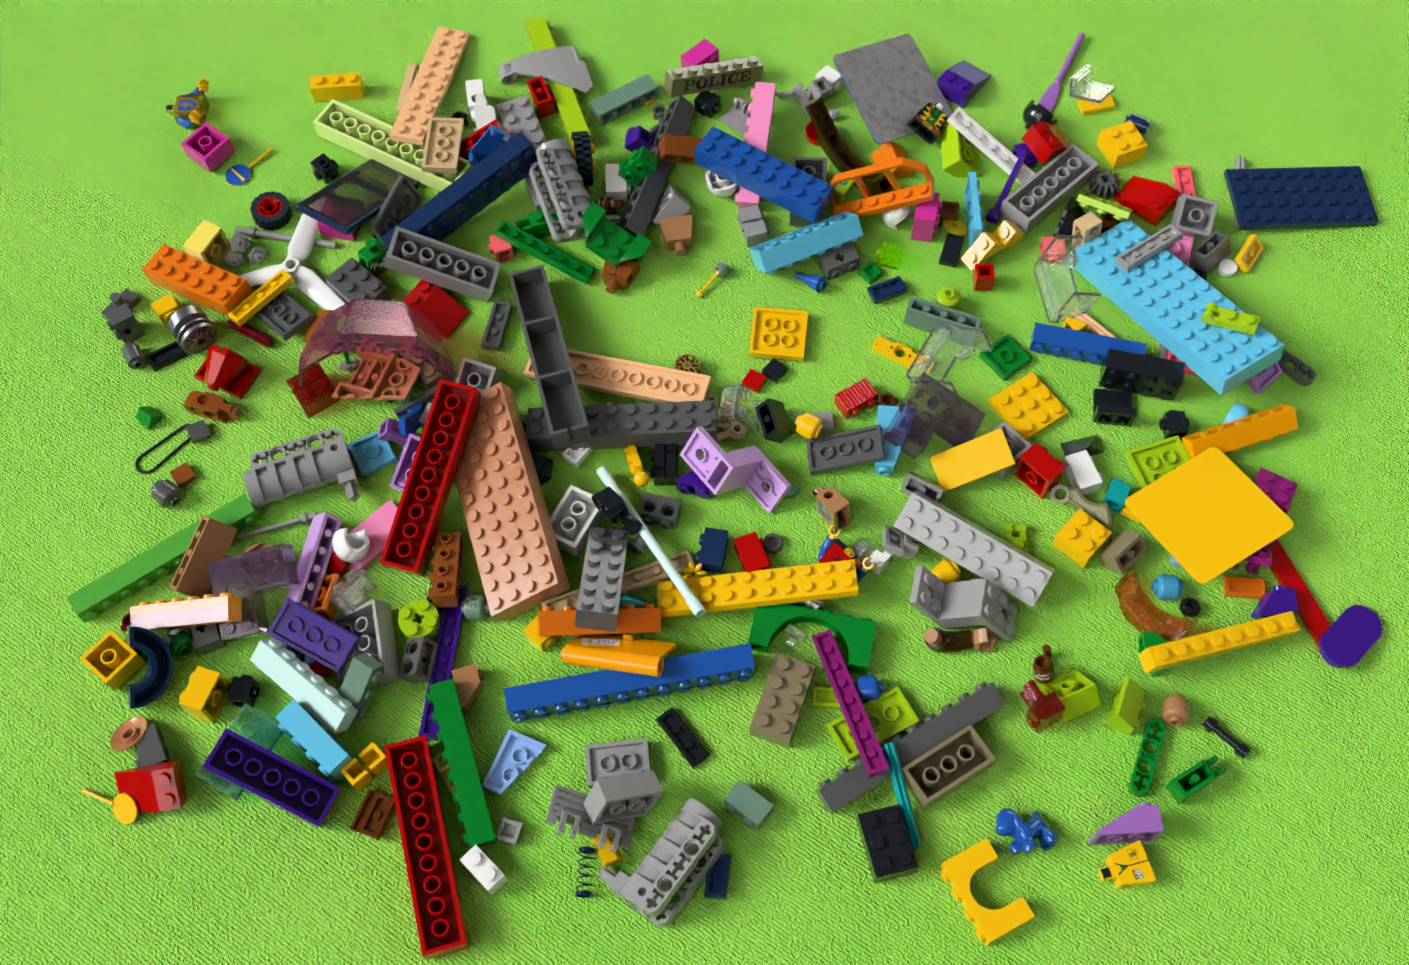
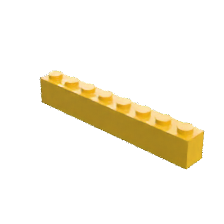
M1290 611L1151 646L1139 653L1138 656L1145 674L1287 638L1300 631L1293 612Z

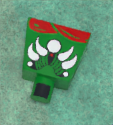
M379 238L375 240L368 239L365 242L366 246L358 251L359 263L375 277L389 269L383 267L388 247Z

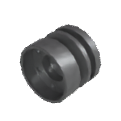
M196 305L180 308L168 321V329L182 346L183 350L189 354H198L206 351L218 338L217 329L203 310Z

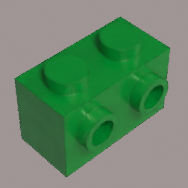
M642 146L640 149L634 150L627 159L624 158L620 162L618 175L634 187L656 170L659 158Z

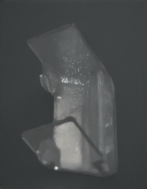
M1057 234L1034 265V275L1046 317L1050 323H1059L1065 321L1067 317L1074 318L1087 313L1101 297L1100 293L1078 292L1072 269L1078 262L1075 249L1082 242L1083 236Z
M946 324L934 327L906 373L909 382L934 401L961 405L962 400L953 382H946L944 379L956 359H968L975 350L992 352L993 348L985 330Z

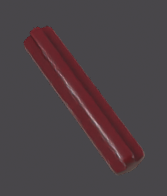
M230 318L228 319L227 326L266 348L273 346L274 340L271 337L246 324L239 326Z

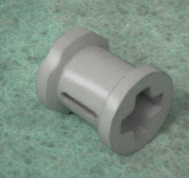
M638 532L633 542L628 544V548L638 555H643L647 544Z

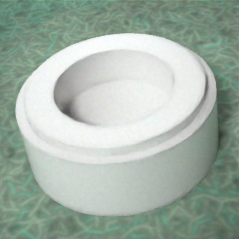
M1224 259L1218 266V272L1223 277H1232L1235 275L1238 267L1233 260Z

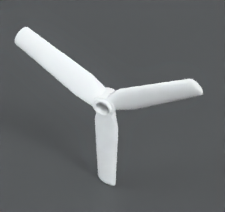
M321 199L309 208L321 214L325 201ZM302 214L288 246L287 258L282 264L271 265L239 275L247 280L250 287L266 283L282 269L293 277L302 292L324 310L332 309L342 319H345L349 314L350 307L313 270L302 266L311 253L318 231L317 220L305 214Z

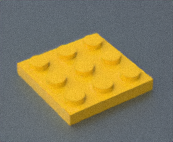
M754 307L749 356L804 361L808 311Z
M1031 372L991 397L988 401L999 416L1027 441L1067 416L1069 412L1034 372Z

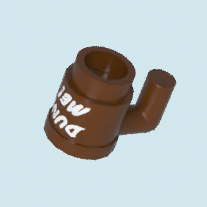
M1049 645L1043 646V655L1037 656L1033 663L1034 678L1041 684L1050 683L1055 677L1051 661L1052 652Z

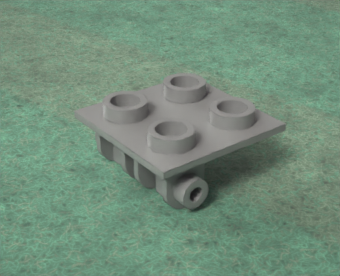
M735 97L733 100L735 105L720 121L740 134L745 135V132H748L749 129L746 128L747 117L750 118L751 113H748L750 102H745L742 97Z

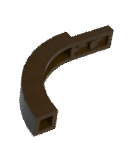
M822 97L805 106L819 134L817 140L837 170L842 173L865 167L866 165L850 151L841 138ZM879 172L861 177L872 196L893 190L884 173Z

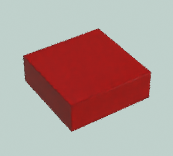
M750 369L742 381V386L758 393L767 380V376Z
M333 552L326 570L330 574L337 573L342 578L350 564L341 560Z

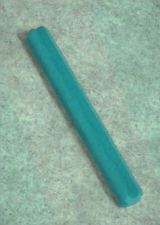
M894 742L883 745L897 802L900 806L912 847L916 849L921 847V841Z

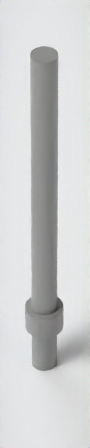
M236 226L234 230L235 232L245 233L248 237L252 238L263 237L290 242L293 237L290 234L258 230L256 227L244 228ZM316 238L313 245L337 248L336 241Z

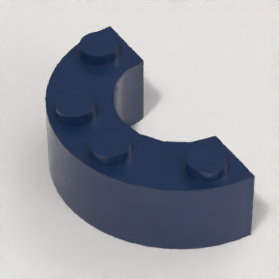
M127 624V645L144 651L149 661L148 672L144 678L136 684L128 685V707L136 709L150 704L166 690L173 674V658L166 642L155 632L143 626Z

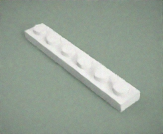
M958 107L948 118L947 122L1010 175L1018 158ZM1023 163L1015 181L1023 185L1036 173Z

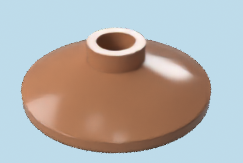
M142 717L127 720L113 733L110 739V747L115 752L131 749L144 737L148 729V722Z

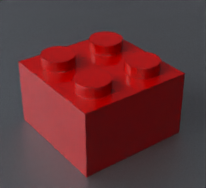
M1035 443L1020 456L1014 475L1043 499L1051 492L1052 488L1059 484L1065 467L1061 461L1052 457L1046 448Z

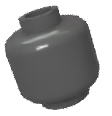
M158 480L151 488V497L163 508L174 507L180 501L181 491L171 480Z

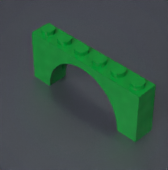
M792 603L756 607L748 643L751 644L753 651L768 653L772 641L784 629L799 623H815L828 628L841 640L847 654V670L867 674L877 622H873L869 618H853L849 614H834L830 610H814L810 606L799 607Z

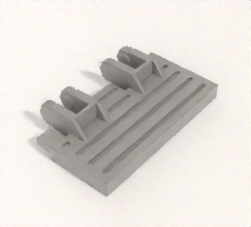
M556 784L546 820L547 824L555 826L556 820L559 821L556 834L562 835L567 823L572 825L569 832V838L575 839L577 831L578 834L596 839L597 834H600L598 848L602 849L606 844V838L609 837L612 838L610 852L615 853L618 845L620 848L628 850L635 818L592 825L583 804L588 795Z

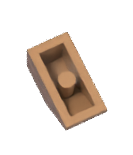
M475 663L451 670L464 714L469 713L483 690L481 681H485L482 669L478 670Z

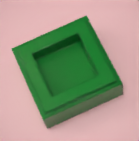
M873 261L858 270V274L869 285L881 278L884 273Z

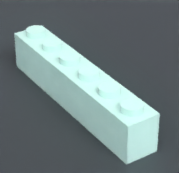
M278 639L260 640L250 661L331 732L336 734L347 731L358 712L352 706V703L338 694V691L330 687L320 675L315 674L309 669L310 667L306 663L301 662L292 651L287 650Z

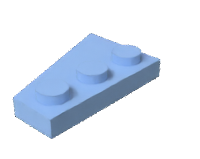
M509 729L482 784V788L502 796L547 748V745Z

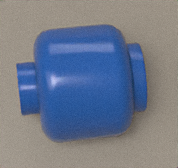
M873 674L857 677L856 683H853L862 703L879 700L880 693H884L882 680L878 681L877 677Z

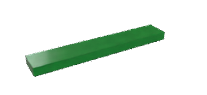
M503 221L495 230L494 236L586 285L595 274L596 269L506 221Z

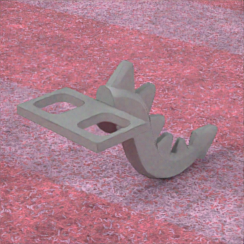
M801 82L793 87V91L776 92L778 98L793 97L794 101L800 103L806 116L810 118L805 106L814 100H810L812 93L810 90L803 91ZM838 109L830 110L829 114L835 120L840 111Z

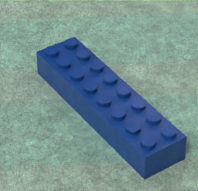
M714 126L695 148L696 164L812 223L817 221L832 200L834 186Z

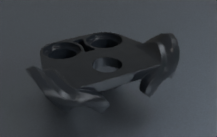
M610 486L592 495L596 508L608 520H611L612 524H617L619 520L625 526L622 530L629 531V535H634L640 531L642 523L630 516L625 502Z

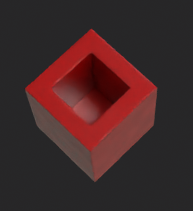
M993 263L975 264L972 275L974 291H992L995 281Z

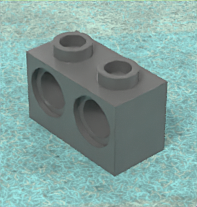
M644 492L638 509V515L644 524L660 525L664 529H676L682 510L681 500ZM649 508L654 509L652 512H647L646 510ZM666 513L673 514L671 516H665Z
M425 636L407 639L398 677L412 684L430 682L438 643Z

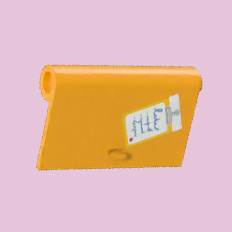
M612 634L579 635L562 648L561 659L564 664L660 677L663 672L664 658L677 647V643L635 638L631 634H623V636Z

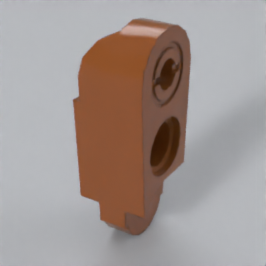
M192 391L183 404V407L194 415L225 424L228 423L229 419L238 420L241 415V411L228 404L225 397L206 391L204 393Z

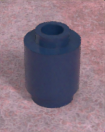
M1132 113L1131 116L1127 115L1124 121L1125 123L1131 120L1140 134L1146 133L1151 122L1147 118Z

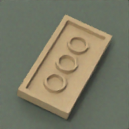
M429 117L421 166L422 172L457 173L464 128L463 118Z

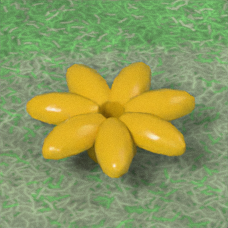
M691 561L689 562V568H681L684 573H687L682 577L683 579L701 577L706 575L707 572L700 570L702 567L701 563L694 566Z

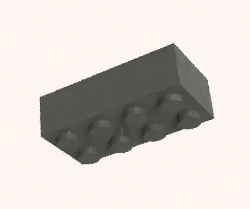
M792 157V166L826 182L827 158ZM826 209L823 211V213L820 215L816 222L825 219ZM790 212L789 226H808L813 224Z

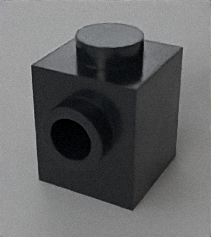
M710 91L700 92L694 99L695 111L712 119L721 110L720 96Z
M1170 410L1165 412L1159 422L1160 430H1163L1164 439L1178 435L1180 440H1182V437L1187 435L1189 419L1186 418L1185 411Z
M233 676L232 683L228 685L227 700L236 707L253 708L255 699L260 693V686L252 676Z

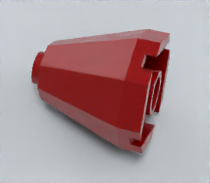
M216 344L210 345L207 351L204 382L208 384L207 388L218 392L219 390H224L246 368L249 361L244 360L243 356L230 349L224 348L219 350L220 346Z

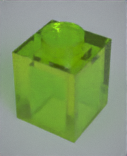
M883 241L881 248H877L875 258H878L877 266L898 270L904 246Z

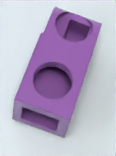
M387 418L379 426L378 439L382 441L390 440L405 446L409 435L404 436L400 434L399 421L392 418Z

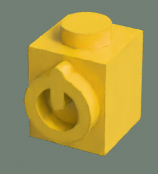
M170 293L151 303L152 308L164 326L168 324L170 317L183 307L177 298L173 299Z

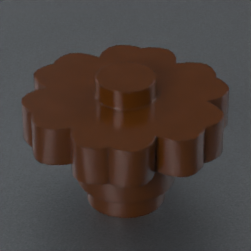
M601 197V200L590 201V204L594 202L605 209L606 216L615 215V207H624V200H612L611 197Z

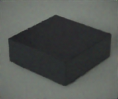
M775 358L762 369V374L775 383L788 372V368Z

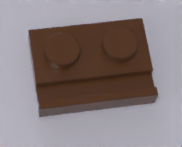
M369 789L350 829L379 841L395 809L394 798Z

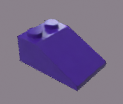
M963 60L948 68L938 78L937 85L944 98L964 108L991 78V75Z

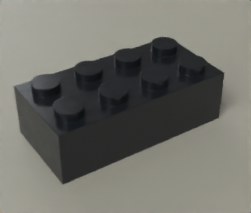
M1109 348L1101 366L1098 386L1106 389L1137 393L1146 397H1158L1162 400H1174L1183 383L1185 363Z

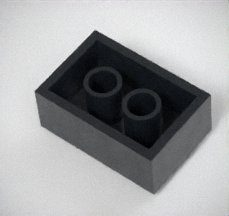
M899 804L857 815L856 823L874 884L917 872L919 868Z

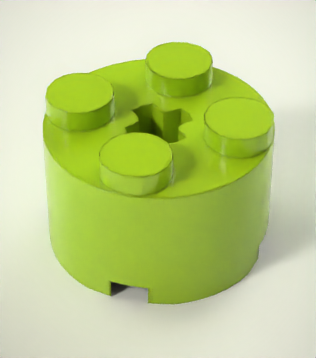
M426 599L415 600L399 610L398 624L406 639L425 636L432 641L437 640L441 617L432 603Z

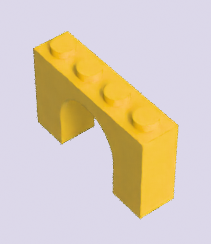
M987 838L944 861L939 871L944 882H949L952 887L951 893L956 902L962 904L964 916L968 922L972 921L974 924L977 938L980 942H984L986 946L1025 925L1035 917L1023 897L997 910L984 908L973 898L970 891L971 877L980 870L995 863L998 859V855Z

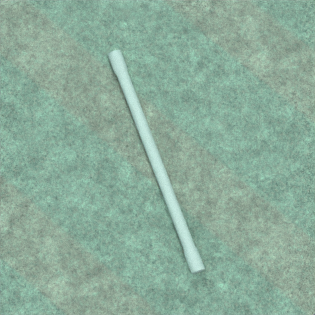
M600 467L597 470V474L604 485L610 486L623 499L630 516L642 523L639 534L684 597L686 604L695 617L702 616L706 610L687 586L621 491L607 467Z

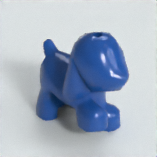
M1004 808L996 816L995 830L1000 836H1011L1015 839V841L1010 843L1009 847L1014 856L1023 851L1027 855L1029 852L1037 849L1038 845L1034 841L1036 838L1039 839L1040 847L1044 852L1054 847L1060 839L1047 826L1037 811H1034L1033 817L1026 822L1012 809Z

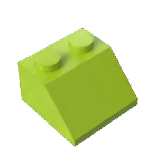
M1076 669L1054 678L1050 683L1040 684V689L1053 712L1064 722L1073 720L1077 716L1091 712L1101 706L1096 684Z
M1125 676L1115 691L1105 727L1130 736L1133 730H1138L1141 718H1138L1139 711H1143L1146 700L1143 699L1145 691L1129 677Z

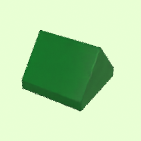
M150 406L139 407L136 420L148 430L163 418L162 415Z

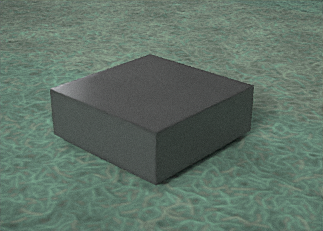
M204 420L185 426L193 444L211 438Z

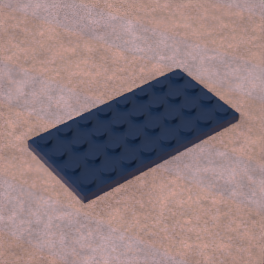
M1360 166L1226 169L1224 172L1240 230L1376 226L1379 222Z

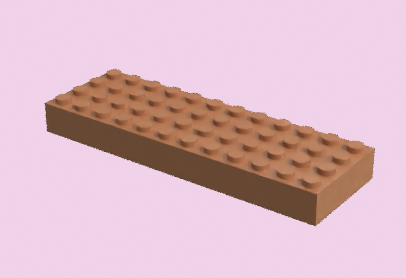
M499 382L481 392V398L455 475V481L490 615L505 622L541 604V602L569 590L570 586L513 390Z

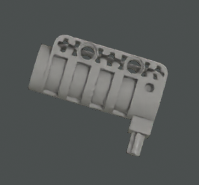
M550 140L539 146L535 152L538 162L533 163L529 169L532 184L552 238L559 243L585 239L583 214L590 206L588 192L584 188V182L578 172L576 160L573 159V152L568 140ZM539 184H545L547 190L541 189ZM605 214V217L616 225L620 224V216H617V214L606 216ZM551 215H556L559 221L552 220Z
M337 428L325 430L257 452L250 458L252 470L243 472L244 482L255 508L269 505L270 502L287 499L295 494L306 493L307 490L324 487L332 482H339L343 491H346L348 501L353 500L355 502L360 498L356 487L360 484L351 450L346 444L342 432ZM336 435L337 440L333 441V436ZM313 441H321L318 447H311ZM299 447V452L296 453V448ZM282 452L283 457L281 459H274L276 453ZM262 459L261 464L258 465V460Z
M689 798L675 820H672L663 836L654 844L655 846L651 852L642 860V864L636 872H633L629 877L622 871L616 874L608 867H605L604 869L601 868L598 877L608 883V887L615 895L623 899L643 917L660 928L668 927L705 878L709 869L713 867L718 857L723 853L725 845L722 838L717 835L723 826V822L705 805ZM712 843H717L718 847L711 848ZM700 858L707 859L706 865L702 868L696 867ZM687 878L693 880L691 883L685 882ZM675 893H679L681 895L680 901L671 903L672 896ZM665 914L666 918L659 919L658 915Z

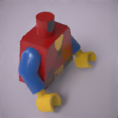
M831 525L829 527L830 535H827L820 547L818 561L819 563L855 559L857 583H859L868 574V570L876 569L877 564L873 563L869 567L868 563L872 558L867 557L862 561L839 538L836 540L835 537L842 534V529L840 528L838 533L835 534L833 529L836 525Z

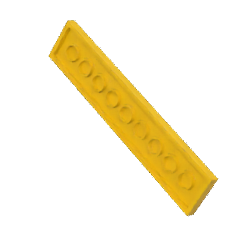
M855 559L756 570L750 573L739 572L683 579L705 608V613L859 595ZM672 580L657 582V608H660L661 618L693 614Z

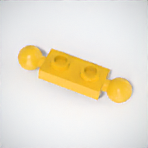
M635 445L627 446L628 448H624V452L626 453L631 475L634 476V482L637 486H646L649 482V476L643 471L638 455L639 447H635Z

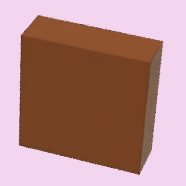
M187 462L170 471V474L180 488L197 479Z

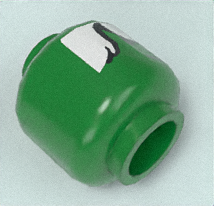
M174 628L164 633L163 640L168 645L172 657H184L191 652L192 637L184 629Z

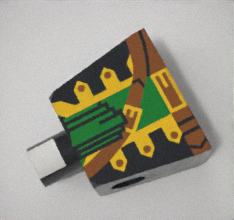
M929 102L906 125L928 144L932 145L940 137L947 120V116L942 112L944 109L943 105L940 103L933 105Z

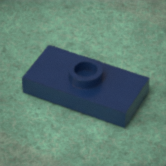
M900 276L867 287V292L874 304L903 295L908 291Z
M721 854L713 867L709 869L706 875L704 892L706 899L727 900L732 858L730 855Z

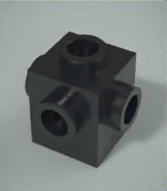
M324 153L310 162L316 179L318 181L322 180L326 185L340 176L338 172L339 166L334 159L331 160Z

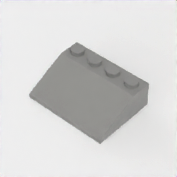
M372 599L330 620L359 636L343 668L339 673L335 672L338 693L353 657L362 653H366L384 664L381 672L382 677L375 687L383 686L399 679L400 669L390 604Z

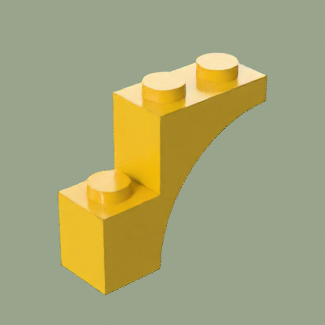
M1004 220L994 233L983 232L961 257V260L974 271L975 264L985 262L989 257L1002 249L1014 247L1025 233L1014 222Z

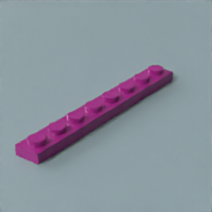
M831 630L812 635L813 644L869 779L890 772L885 756Z

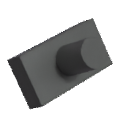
M125 288L120 294L115 292L110 295L111 303L101 314L108 319L107 312L124 303L132 310L141 299L138 295Z

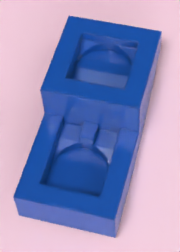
M420 403L407 409L408 413L399 417L401 435L407 436L421 427L418 420L424 411V404Z

